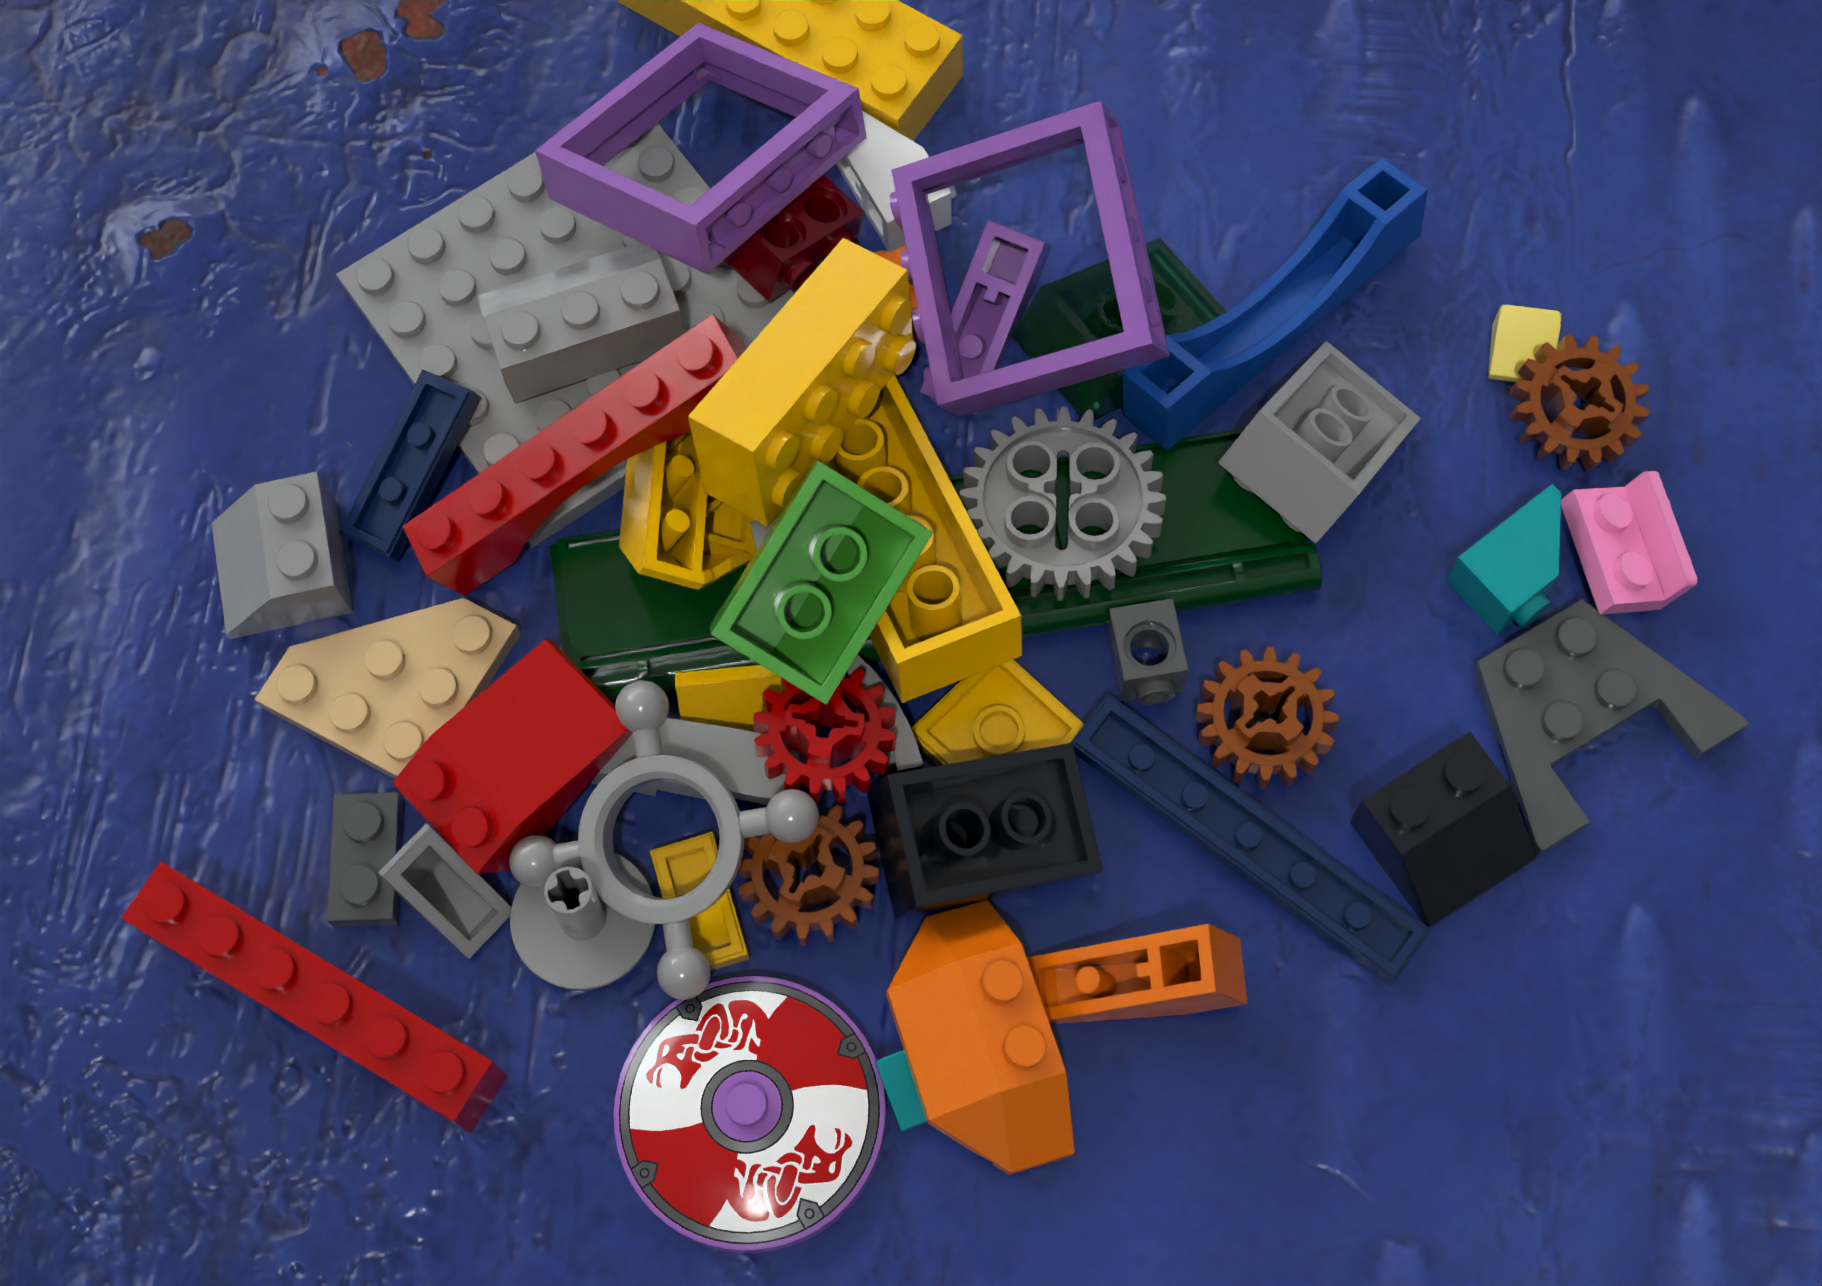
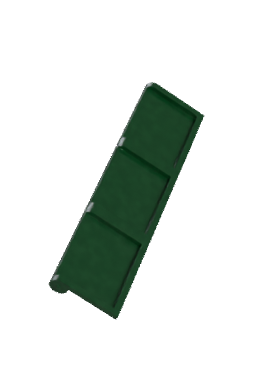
M1238 429L1182 438L1168 451L1158 443L1136 446L1135 453L1152 451L1153 461L1150 471H1159L1163 474L1162 488L1158 492L1166 495L1164 514L1159 515L1163 518L1160 537L1151 538L1153 540V547L1149 559L1135 556L1137 565L1134 576H1128L1115 569L1114 589L1108 590L1098 579L1091 581L1089 598L1084 599L1076 584L1067 585L1063 601H1057L1054 587L1051 584H1044L1041 592L1036 597H1032L1030 594V579L1023 577L1016 585L1010 588L1006 586L1007 567L1000 568L998 572L1021 614L1022 638L1107 625L1109 609L1173 598L1175 611L1180 613L1320 590L1322 585V564L1319 561L1315 545L1307 543L1306 536L1303 533L1290 528L1277 511L1254 492L1247 491L1238 485L1232 474L1218 463L1244 430ZM1068 457L1057 459L1055 547L1059 550H1064L1068 546ZM1025 470L1019 473L1027 478H1037L1043 475V473L1036 470ZM1096 471L1082 474L1086 478L1093 480L1106 477V475ZM963 474L948 476L960 498V490L966 489L964 487ZM1031 524L1022 525L1017 528L1021 533L1029 535L1037 534L1043 530ZM1088 526L1080 530L1091 536H1099L1106 533L1104 529L1096 526ZM621 529L557 539V545H550L562 651L614 705L620 691L634 681L646 680L653 682L662 688L666 696L676 695L675 674L678 672L760 665L712 636L709 630L711 623L747 565L700 590L638 574L619 548ZM869 636L858 656L867 664L881 662Z

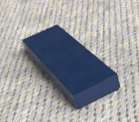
M422 369L339 534L359 545L399 562L409 542L403 525L425 511L481 397L465 387Z

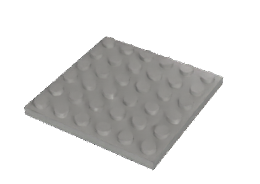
M658 122L604 165V167L688 206L692 205L710 190V187ZM536 152L336 274L344 290L413 385H415L423 369L465 387L481 397L457 446L477 474L644 361L642 360L516 403L513 402L482 317L478 295L640 243L549 199ZM657 251L678 303L685 332L714 314L743 340L748 348L794 295L793 291L789 289L768 302L724 260L708 274H705ZM627 459L594 478L566 499L526 542L532 549L624 489Z

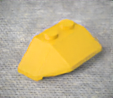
M691 432L657 444L627 459L619 548L638 574L700 590L749 564L756 552L750 522L755 520L705 493Z

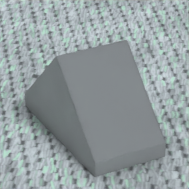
M427 824L378 872L403 900L468 959L510 917L511 906L479 874H476Z

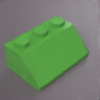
M813 459L709 627L712 636L827 705L933 532L822 462Z

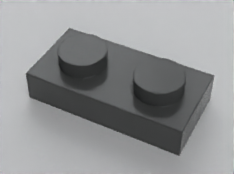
M399 792L334 795L327 922L333 927L399 925L400 896L378 873L402 848L404 799Z

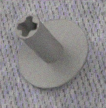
M615 853L617 863L626 878L635 887L653 896L648 882L638 868L626 858ZM563 867L554 871L548 877L544 887L531 888L520 884L514 896L510 913V929L513 943L526 966L535 975L549 984L570 990L600 988L619 980L631 972L648 950L656 925L630 919L612 909L598 896L583 867Z

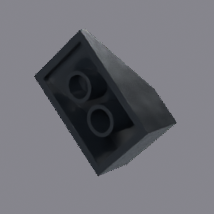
M1073 743L889 774L866 792L894 919L965 906L1103 871Z

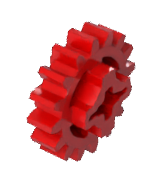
M857 669L849 679L843 677L827 705L781 677V694L769 689L764 690L762 702L763 707L768 712L754 713V731L761 734L754 739V748L757 757H769L764 763L765 775L768 779L785 774L784 790H798L801 786L809 788V796L818 804L823 790H832L833 796L838 803L845 802L846 786L854 784L861 792H868L871 780L868 773L869 770L885 775L888 770L889 758L883 752L895 751L897 733L889 730V728L895 725L896 713L894 707H880L884 702L885 689L882 685L871 687L868 690L864 689V670ZM844 701L853 705L860 713H853ZM821 726L832 727L829 738L818 737ZM788 750L798 751L807 764L798 761ZM848 758L853 759L852 761L842 766H838Z

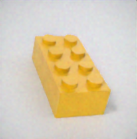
M845 238L837 244L688 416L705 493L768 527L785 506L812 460H818L826 464L836 455L844 434L858 418L863 419L870 414L877 403L882 388L894 374H902L914 357L916 343L913 340L911 318L913 304L910 300L907 269Z

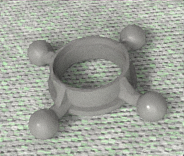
M639 680L626 685L618 694L615 703L618 720L626 729L633 733L636 759L615 768L593 790L583 809L577 841L556 844L551 838L544 835L526 836L513 847L509 857V866L515 879L531 888L544 887L548 877L560 868L583 867L598 896L612 909L633 920L651 924H662L667 952L658 963L657 980L667 995L675 999L687 1000L701 994L707 987L711 976L708 959L700 950L693 947L690 918L709 909L729 889L741 864L744 838L772 834L776 839L785 843L802 842L809 838L816 830L819 821V811L815 801L807 793L796 789H788L773 796L767 807L740 812L732 793L711 770L690 759L663 755L659 727L664 723L668 715V698L657 684L646 680ZM663 779L683 782L698 791L707 800L715 814L720 836L718 855L709 875L695 889L673 899L655 897L635 887L621 871L613 848L614 825L623 804L639 788Z

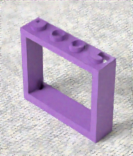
M697 23L537 148L535 152L549 199L708 274L866 138L859 88L711 27ZM701 65V69L694 73V70ZM708 81L717 83L796 117L690 206L604 167L607 162Z
M1101 100L891 170L895 192L890 194V207L896 223L900 228H903L907 248L901 252L902 267L908 270V282L914 286L918 308L913 309L912 320L919 340L922 344L926 345L929 367L924 369V382L931 400L937 403V406L958 417H962L1170 357L1120 120ZM1084 143L1124 332L964 379L927 194Z

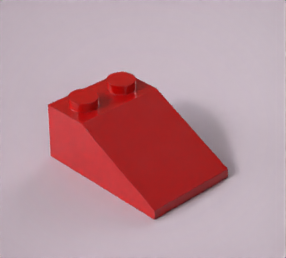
M545 639L437 729L392 783L476 874L511 871L509 857L515 844L529 835L545 836L629 738L632 731L626 729L620 723L616 715L615 705L552 640Z

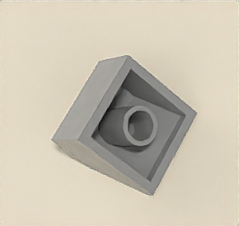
M317 471L255 484L211 523L225 630L229 639L353 613L342 537L339 534L340 524L337 504Z

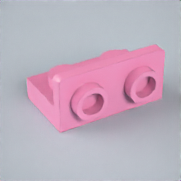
M1644 471L1625 487L1575 489L1561 499V507L1599 615L1661 610L1696 586L1698 580L1691 558L1687 552L1670 501L1657 471Z

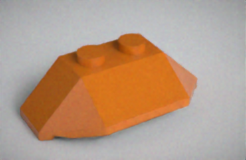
M988 900L927 916L885 993L927 1123L968 1150L993 1163V1166L1007 1175L1073 1156L1075 1149L1067 1073L1022 943Z

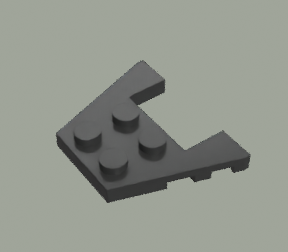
M1583 599L1478 660L1473 668L1496 744L1501 745L1510 772L1511 780L1509 784L1517 804H1520L1536 858L1580 832L1591 822L1552 769V767L1651 707L1657 710L1694 761L1735 737L1749 725L1741 714L1608 617L1599 615L1598 610Z

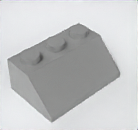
M641 242L478 295L482 317L500 370L514 403L645 360L685 333L681 312L662 260L655 249Z

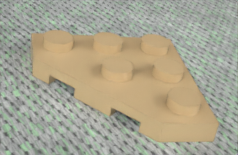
M460 598L290 646L254 700L261 708L395 779L437 729L488 687L521 633L517 625L465 598Z

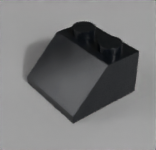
M1471 732L1463 735L1361 800L1350 821V824L1421 922L1429 928L1536 859L1511 785Z

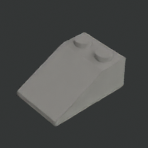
M1325 341L1261 408L1218 463L1232 474L1238 485L1247 491L1254 492L1277 511L1290 528L1303 533L1316 544L1356 499L1421 418L1330 343Z

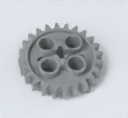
M1062 406L1057 421L1049 422L1045 413L1039 408L1035 410L1034 425L1027 427L1021 419L1014 416L1011 418L1010 437L993 429L990 432L991 450L976 446L974 449L975 467H965L963 471L964 487L966 489L960 490V500L996 569L999 570L1004 566L1007 567L1006 586L1011 588L1025 577L1030 579V594L1032 597H1036L1041 592L1044 584H1051L1054 587L1057 601H1063L1067 585L1076 584L1080 594L1085 599L1090 597L1091 581L1098 579L1104 587L1112 590L1115 586V569L1132 577L1136 574L1137 559L1135 556L1150 558L1153 547V540L1151 538L1160 537L1163 518L1159 515L1164 514L1166 495L1158 493L1162 488V472L1150 471L1153 461L1152 451L1135 453L1138 437L1135 432L1117 439L1115 437L1117 420L1114 418L1106 422L1101 428L1093 426V410L1088 409L1080 422L1071 421L1067 406ZM1059 456H1066L1069 459L1068 546L1064 550H1059L1055 547L1057 458ZM1025 470H1036L1043 473V475L1037 478H1027L1019 473ZM1096 471L1101 472L1106 477L1093 480L1086 478L1082 474ZM1031 524L1043 530L1037 534L1029 535L1021 533L1017 528L1022 525ZM1096 526L1104 529L1106 533L1099 536H1091L1080 530L1084 527Z

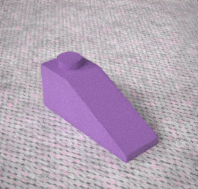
M990 220L987 221L951 312L964 379L999 369L1030 303L1052 248L1051 245ZM924 382L920 392L929 396Z

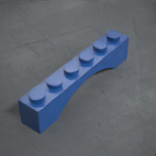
M1381 157L1339 192L1324 216L1302 244L1253 293L1232 309L1207 324L1184 333L1167 335L1166 341L1170 357L1128 368L1122 372L1123 415L1168 451L1421 236L1428 189L1385 158Z

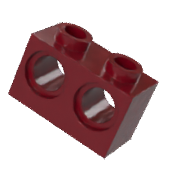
M823 174L726 257L724 261L770 302L789 289L796 292L843 238L858 245L859 240L856 234L865 211Z

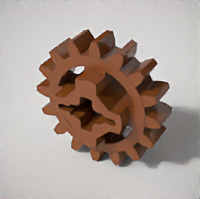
M1572 334L1564 336L1558 343L1557 350L1546 342L1534 354L1536 360L1528 358L1520 367L1517 373L1523 380L1517 381L1509 391V396L1522 401L1509 414L1510 420L1525 421L1528 426L1518 438L1520 442L1526 443L1536 439L1541 443L1536 457L1541 461L1552 452L1559 454V465L1562 470H1567L1577 458L1581 459L1586 471L1593 470L1600 464L1602 456L1608 462H1614L1624 453L1623 445L1630 447L1639 439L1642 433L1634 425H1640L1650 414L1649 409L1636 404L1637 401L1641 400L1650 391L1648 385L1633 384L1631 377L1640 366L1637 362H1633L1622 367L1617 362L1622 347L1617 344L1609 349L1606 354L1598 351V336L1591 335L1582 348L1577 347ZM1567 367L1584 368V370L1572 371ZM1577 396L1584 401L1581 409H1578L1573 404ZM1542 405L1545 407L1546 416L1543 411ZM1586 434L1592 439H1577L1570 436Z
M1267 647L1262 661H1255L1247 649L1241 650L1237 661V669L1225 661H1221L1215 673L1218 682L1205 680L1200 696L1207 702L1197 705L1195 721L1209 725L1200 731L1198 742L1200 746L1216 744L1218 747L1211 762L1215 768L1226 764L1228 761L1236 766L1233 773V781L1239 783L1245 778L1247 772L1256 774L1259 789H1266L1271 775L1278 774L1281 781L1288 787L1293 785L1295 781L1297 766L1302 771L1311 775L1316 771L1319 764L1315 753L1328 755L1334 739L1327 732L1335 731L1339 722V714L1324 710L1332 704L1335 692L1333 689H1316L1315 686L1322 673L1318 667L1309 670L1305 674L1297 670L1300 662L1299 654L1294 652L1287 659L1286 663L1277 662L1274 647ZM1227 699L1232 703L1230 709L1237 716V721L1231 730H1228L1224 719V704ZM1302 705H1304L1309 720L1307 736L1302 733L1304 726L1296 719L1297 712ZM1281 709L1277 722L1269 718L1262 723L1258 721L1252 726L1256 713L1265 717L1271 712L1275 714ZM1255 752L1272 753L1273 755H1264Z
M835 805L827 817L819 814L816 830L809 838L802 842L785 843L776 839L772 834L763 835L761 839L757 837L744 838V848L753 857L752 859L741 860L737 873L740 877L752 880L744 883L738 890L743 902L759 900L750 912L752 919L759 925L772 917L774 919L772 933L774 938L781 940L789 929L792 928L796 929L801 946L808 945L811 932L815 930H821L823 937L828 943L835 941L833 925L841 921L845 926L854 930L858 927L857 917L853 910L855 906L872 909L874 905L873 895L864 886L879 884L880 871L879 868L864 864L871 862L877 857L875 843L864 842L858 844L865 834L864 824L857 820L844 827L843 808L839 805ZM838 844L846 850L852 861V876L846 874L844 868L834 864L833 860L837 854L836 848ZM818 861L821 877L809 875L804 883L800 882L799 884L795 869L798 867L802 870H808L813 862L816 863ZM766 869L771 870L773 876L783 880L779 890L780 897L778 901L770 895L766 888ZM825 902L833 903L825 909L807 912L810 907Z

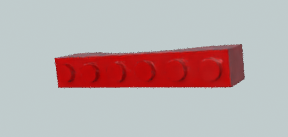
M714 314L710 315L403 525L426 577L466 596L515 563L525 543L540 524L566 499L594 478L622 461L657 444L690 433L691 428L688 416L747 349L743 340Z
M161 861L121 916L124 921L150 939L296 1025L469 1134L473 1132L508 1077L492 1060Z

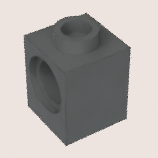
M1173 598L1110 608L1106 634L1120 702L1137 699V702L1141 705H1155L1171 700L1175 697V693L1183 692L1188 674V666ZM1149 647L1157 650L1162 655L1164 661L1157 665L1147 666L1137 662L1131 653L1136 649Z

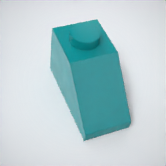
M1553 484L1458 556L1446 580L1497 636L1515 622L1521 628L1527 627L1551 605L1546 595L1559 576L1561 492Z

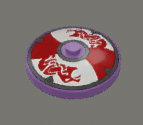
M762 976L734 977L708 984L701 994L692 999H677L660 1012L643 1030L633 1045L618 1080L613 1114L614 1133L620 1160L631 1185L647 1207L668 1227L700 1245L716 1250L733 1253L771 1252L788 1248L810 1239L835 1223L849 1210L865 1189L877 1166L885 1137L887 1109L884 1086L875 1066V1055L862 1032L844 1011L816 991L784 979Z

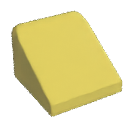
M1515 305L1500 306L1492 324L1488 379L1510 382L1523 380L1517 373L1528 358L1536 360L1534 354L1543 344L1548 342L1557 350L1561 327V312Z

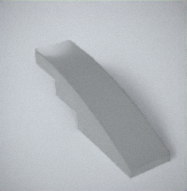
M666 718L659 727L663 755L683 757L703 765L722 780L732 793L734 799L768 805L773 796L784 791L786 775L782 774L779 777L768 779L765 775L764 763L769 757H757L755 754L754 739L760 736V733ZM633 733L590 783L598 785L615 768L636 759ZM788 750V752L798 760L799 752L794 750ZM672 779L654 781L635 791L636 793L656 796L657 790L706 800L691 786Z

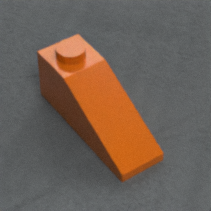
M1210 924L1027 957L1049 1024L1186 1015L1248 1004L1240 937Z

